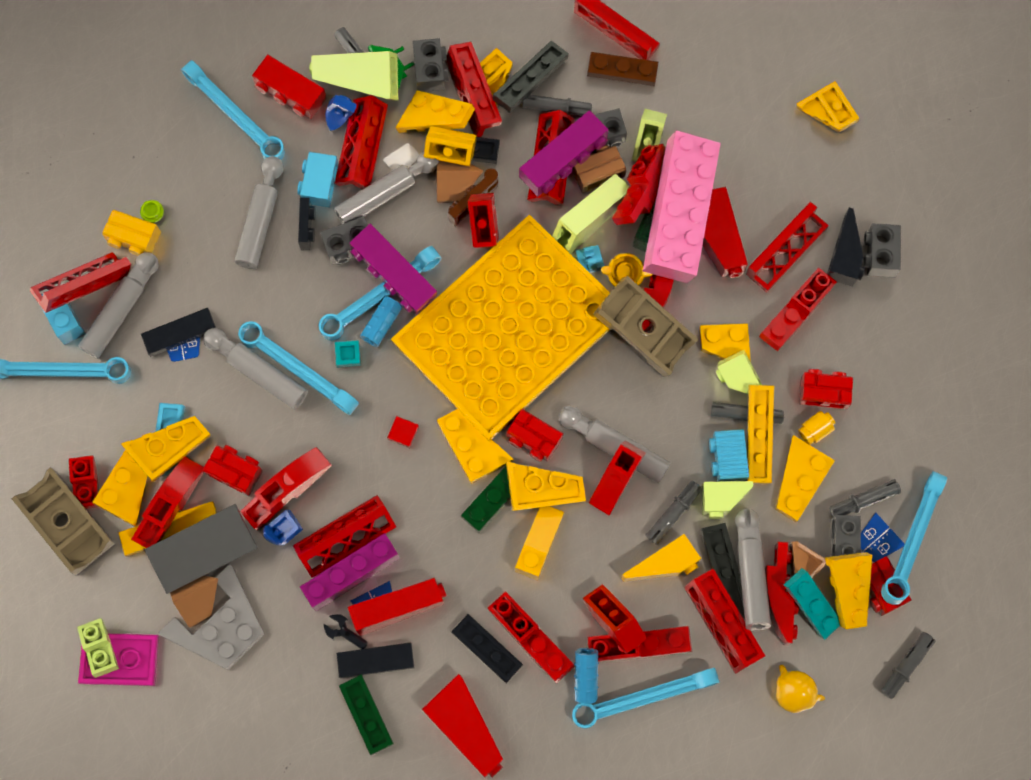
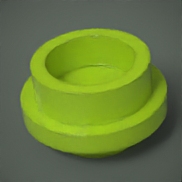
M148 200L141 206L140 215L143 220L156 223L162 219L164 208L158 201Z

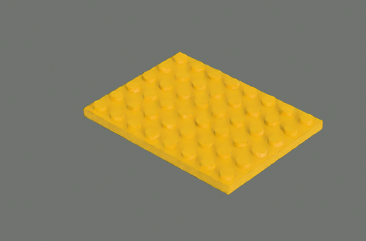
M529 214L501 239L497 246L492 247L393 336L391 341L488 441H491L517 417L521 409H525L610 331L608 327L593 315L610 292Z

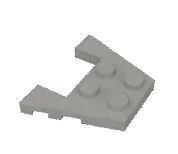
M230 564L215 577L218 578L217 584L230 596V599L204 625L192 634L174 617L158 632L162 637L228 670L264 635L263 629L248 601L236 572Z

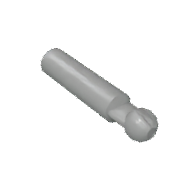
M422 152L418 156L416 164L409 168L405 165L399 166L336 206L334 211L342 224L361 218L415 184V176L422 172L429 174L436 171L439 160L436 158H424V152Z
M275 156L267 157L262 162L261 171L265 176L263 184L255 185L234 261L237 265L244 268L257 269L278 194V191L273 187L274 180L282 175L284 169L282 161Z
M144 252L136 258L135 264L128 275L123 277L79 343L78 347L84 352L99 359L144 291V285L150 276L157 271L159 263L154 254Z
M211 328L205 332L203 341L209 350L219 351L227 357V363L295 410L302 404L308 394V390L242 343L235 344L230 341L222 329Z
M566 406L559 414L560 424L564 428L575 429L585 435L587 442L611 456L615 455L620 444L625 440L646 452L636 471L658 484L671 462L598 419L593 422L583 416L577 407Z
M746 508L739 511L735 517L739 541L737 547L745 626L748 630L758 631L770 628L771 620L763 547L759 535V517L755 511Z

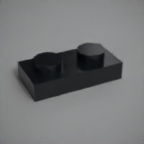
M300 198L298 244L301 250H310L311 242H315V229L311 228V222L316 219V208L312 206L310 198Z

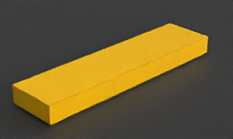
M749 385L747 459L749 478L747 481H753V483H772L773 385Z
M211 501L178 512L162 540L216 514L215 503ZM139 526L118 532L126 557L143 552L146 549L131 540Z

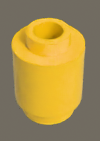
M819 411L802 423V427L798 429V432L807 444H816L835 430L833 425L836 422L828 412L824 414L822 411Z

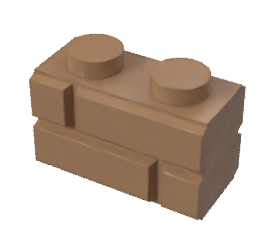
M603 146L601 149L596 150L595 154L590 155L583 164L578 163L572 168L582 193L598 188L614 174L620 178L626 175V166L616 146L610 148L609 146Z

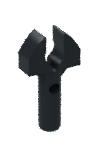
M341 614L329 616L334 621H337L341 628L340 630H332L324 624L325 633L329 638L335 640L336 637L342 636L358 648H366L368 642L347 628L346 622L348 619Z

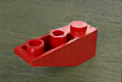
M626 440L622 442L603 474L589 504L610 516L646 452Z

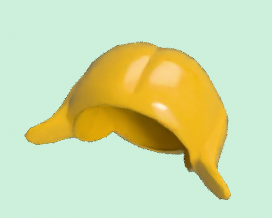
M630 253L616 255L611 259L608 266L601 268V272L608 276L614 287L626 276L631 278L638 286L645 277L652 276L651 273L643 272V262L637 256Z
M784 665L779 666L780 676L777 680L776 699L784 710L791 713H799L806 709H811L817 701L825 700L824 696L818 695L817 685L808 674L800 671L788 672Z

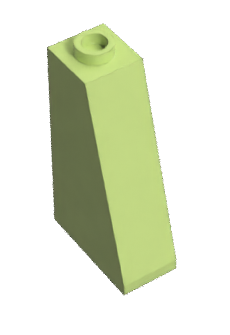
M384 51L311 56L312 62H310L309 70L312 79L398 101V58L396 53Z
M614 174L559 219L552 237L572 254L617 211L618 205L624 199L630 186L625 180Z

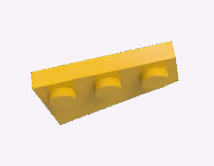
M416 90L396 129L399 133H405L410 129H416L418 132L426 131V128L431 126L444 129H463L475 108L470 103Z
M458 409L437 419L439 427L471 484L506 466V462H514V459L493 440L488 441Z
M193 416L171 424L159 431L142 435V437L135 440L123 442L121 445L151 481L154 482L211 435L201 422Z
M792 435L775 510L797 522L835 460Z
M126 450L98 492L93 504L136 527L147 475Z
M506 462L512 511L586 501L583 477Z
M862 552L825 557L826 565L830 567L832 575L829 577L830 583L836 593L835 605L840 626L846 630L866 627L872 555Z

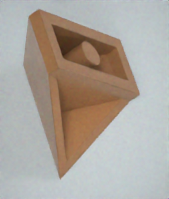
M439 160L437 164V203L460 201L464 198L466 191L482 174L483 170L472 164L465 166Z
M793 541L789 545V550H792L791 577L803 568L813 579L826 565L825 558L798 541Z
M202 576L170 592L174 605L189 628L212 617L218 578Z

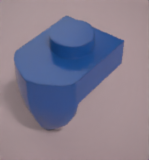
M335 95L329 101L325 117L330 131L341 127L347 118L354 113L357 104L351 102L350 98L343 95Z
M286 509L270 524L265 525L263 536L274 545L285 546L303 528L291 510Z

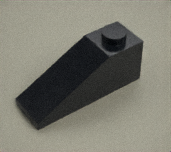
M849 207L844 215L827 274L835 281L853 287L857 280L861 281L865 267L861 266L864 257L854 208Z

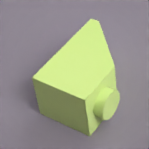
M649 109L644 110L631 161L637 162L641 151L646 146L660 144L667 114Z
M745 350L718 362L717 376L721 383L726 382L728 388L748 394L749 385H762Z
M753 481L704 482L701 486L702 515H709V519L724 518V515H727L753 488Z

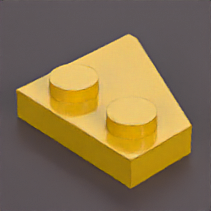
M497 48L480 62L492 96L507 82L513 67V62Z
M836 81L808 96L796 105L800 111L838 133L859 121L858 115Z
M748 324L700 325V346L702 352L716 355L723 360L745 350L751 362Z

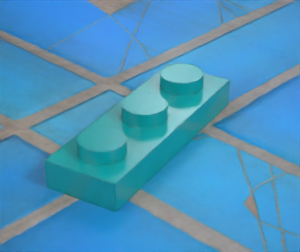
M801 568L783 584L821 638L825 640L840 627L837 614L806 570Z

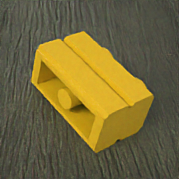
M431 126L426 136L424 158H436L440 161L470 166L474 156L476 135Z
M112 210L108 223H106L102 232L109 246L120 249L121 246L128 248V251L136 256L144 252L152 253L155 243H157L161 234L156 224L116 210Z

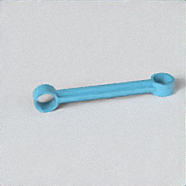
M190 60L181 68V72L192 85L202 90L260 146L264 159L270 157L265 154V148L270 144H278L281 147L280 152L274 156L280 160L283 159L285 149L282 141L275 136L269 137L206 77L203 70L194 61Z
M429 246L422 250L410 264L419 273L427 272L434 268L441 261L442 257L433 246ZM385 282L375 287L339 314L323 316L319 321V330L323 337L327 340L339 339L343 335L346 325L382 301L385 296H389L390 294L383 287ZM330 320H336L340 324L339 330L334 334L324 332V325Z
M249 321L239 328V338L246 347L258 348L331 400L335 406L346 414L351 415L359 405V402L349 393L334 386L267 338L258 323ZM250 328H256L260 331L259 337L252 342L244 340V333Z
M113 357L106 363L9 362L0 359V379H5L9 376L108 377L111 382L122 384L130 378L131 368L120 357ZM117 363L124 364L126 371L121 377L114 378L110 375V369L113 365Z
M932 471L925 484L924 495L893 577H890L881 588V595L889 604L897 605L902 603L910 593V586L907 580L937 500L947 482L946 476ZM895 583L899 585L903 590V596L901 598L892 596L888 591V584Z
M711 668L595 705L579 703L573 709L572 718L578 727L587 729L592 727L598 719L690 691L718 684L720 681L716 669ZM582 706H588L594 712V719L590 724H581L576 719V712Z

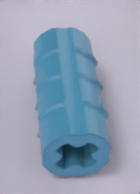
M385 296L361 333L360 338L371 346L378 347L388 330L391 329L395 319H397L402 309L401 304Z
M580 648L575 651V701L591 704L595 703L598 697V651L593 648Z

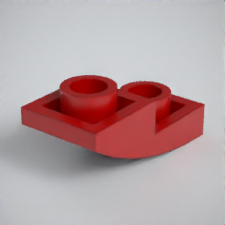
M94 456L69 458L70 483L73 486V494L86 509L97 508L98 506L93 504L99 492Z

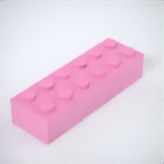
M677 130L667 140L643 272L684 283H689L697 276L721 143Z

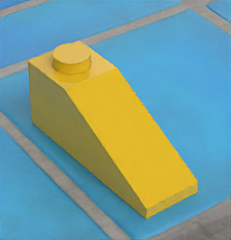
M550 506L539 508L515 566L516 573L537 581L539 580L564 515L563 511Z
M683 534L622 574L621 579L623 582L679 576L683 572L687 576L699 568L697 563H699L701 557L686 535Z

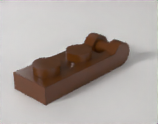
M487 169L484 173V179L476 186L472 185L466 191L464 198L460 201H455L449 207L448 219L455 227L469 214L468 200L470 195L492 193L498 187V172L495 169Z

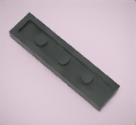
M550 41L493 94L492 100L511 113L568 59L569 53L553 41Z
M726 523L702 528L701 534L711 569L715 570L745 620L741 577Z

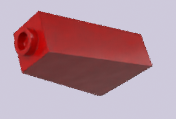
M725 186L712 189L702 246L722 277L729 276L730 278L741 276L746 271L748 263Z
M435 578L347 608L356 632L360 636H364L444 605L442 598L447 595L442 582L437 584Z
M458 674L422 710L484 778L488 775L493 778L503 768L500 764L503 758L463 678Z

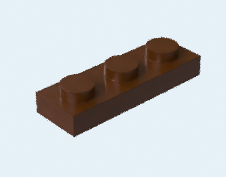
M591 52L587 76L655 86L659 62Z

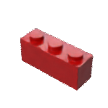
M268 54L252 74L254 86L258 91L263 94L269 93L276 102L283 106L287 104L300 117L305 115L312 119L327 99L323 87Z
M603 584L583 597L594 619L626 654L647 640L636 618Z

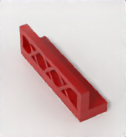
M575 0V14L637 58L649 60L659 48L660 43L600 0Z
M472 42L450 45L446 55V65L460 101L470 103L475 108L468 122L473 134L476 137H482L485 129L501 125V116L495 101L492 100V93Z
M373 95L353 99V103L357 104L348 120L334 183L338 186L353 184L363 190L371 185L388 104ZM364 105L363 110L359 113L360 106ZM359 126L358 131L354 135L355 129ZM354 147L353 153L349 156L350 151ZM349 169L348 177H345V172Z
M562 110L540 114L534 155L543 149V145L547 140L550 143L575 122V118ZM552 120V125L546 131V122ZM567 177L557 180L551 191L546 194L543 192L538 197L529 188L527 200L530 202L547 200L554 205H562L564 203Z
M811 201L748 267L746 275L765 292H768L828 228L829 225L815 214L818 207ZM810 219L821 227L817 232L806 233L805 224ZM792 238H803V247L801 249H791L790 240ZM777 254H787L788 263L786 265H775V256ZM762 270H772L773 279L768 284L757 276Z
M111 252L30 287V292L44 312L47 313L122 280L123 277L128 275L131 263L127 257L119 260ZM109 261L112 262L111 264H108V265H106V266H104V267H101L102 264H105V263H107V262H109ZM86 271L90 272L88 274L81 276V274ZM65 280H68V281H69V282H67V283L61 285V282H63V281H65ZM45 289L49 290V291L44 292V293H43V296H42L41 293H40V291H42V290H45Z
M376 495L292 546L309 575L313 578L397 526L379 496ZM384 515L388 523L380 528L373 527L375 520ZM358 530L366 531L364 538L361 540H352L354 532ZM334 544H344L341 552H330ZM314 556H322L321 564L311 568L308 560Z
M714 569L698 576L684 587L735 674L766 656L751 630L746 629L745 620Z

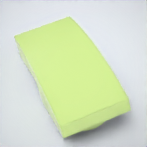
M99 618L78 626L82 648L87 654L92 675L97 678L118 670L116 656L103 619Z

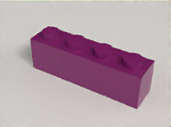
M589 110L519 168V178L537 197L543 192L545 194L553 189L557 180L560 178L565 179L572 172V168L578 163L583 164L590 157V153L593 150H599L607 143L609 129Z
M371 223L349 242L352 249L350 251L351 255L358 262L363 260L369 266L366 268L367 271L375 279L380 277L385 282L383 287L392 296L396 294L402 300L400 304L408 313L413 311L417 315L437 296V291Z
M384 533L301 585L300 589L311 607L318 611L399 560L400 557Z

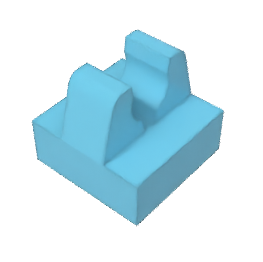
M599 245L576 250L577 261L589 273L600 271L604 266Z

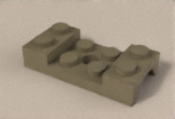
M628 276L619 281L593 313L610 330L614 329L647 359L646 362L663 377L672 374L677 361L686 350L699 340ZM644 320H649L653 325L650 333H646L642 329Z
M51 467L47 469L43 479L29 491L11 498L67 569L74 575L79 574L115 544L73 494L65 481ZM61 514H67V524L58 527L56 524L57 517Z

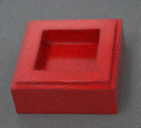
M396 416L387 439L410 448L419 425Z

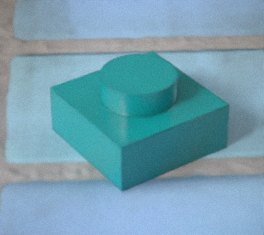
M359 340L335 342L337 368L361 366Z

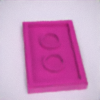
M108 634L119 669L97 678L91 673L87 654L81 645L78 684L155 686L159 644L158 635Z

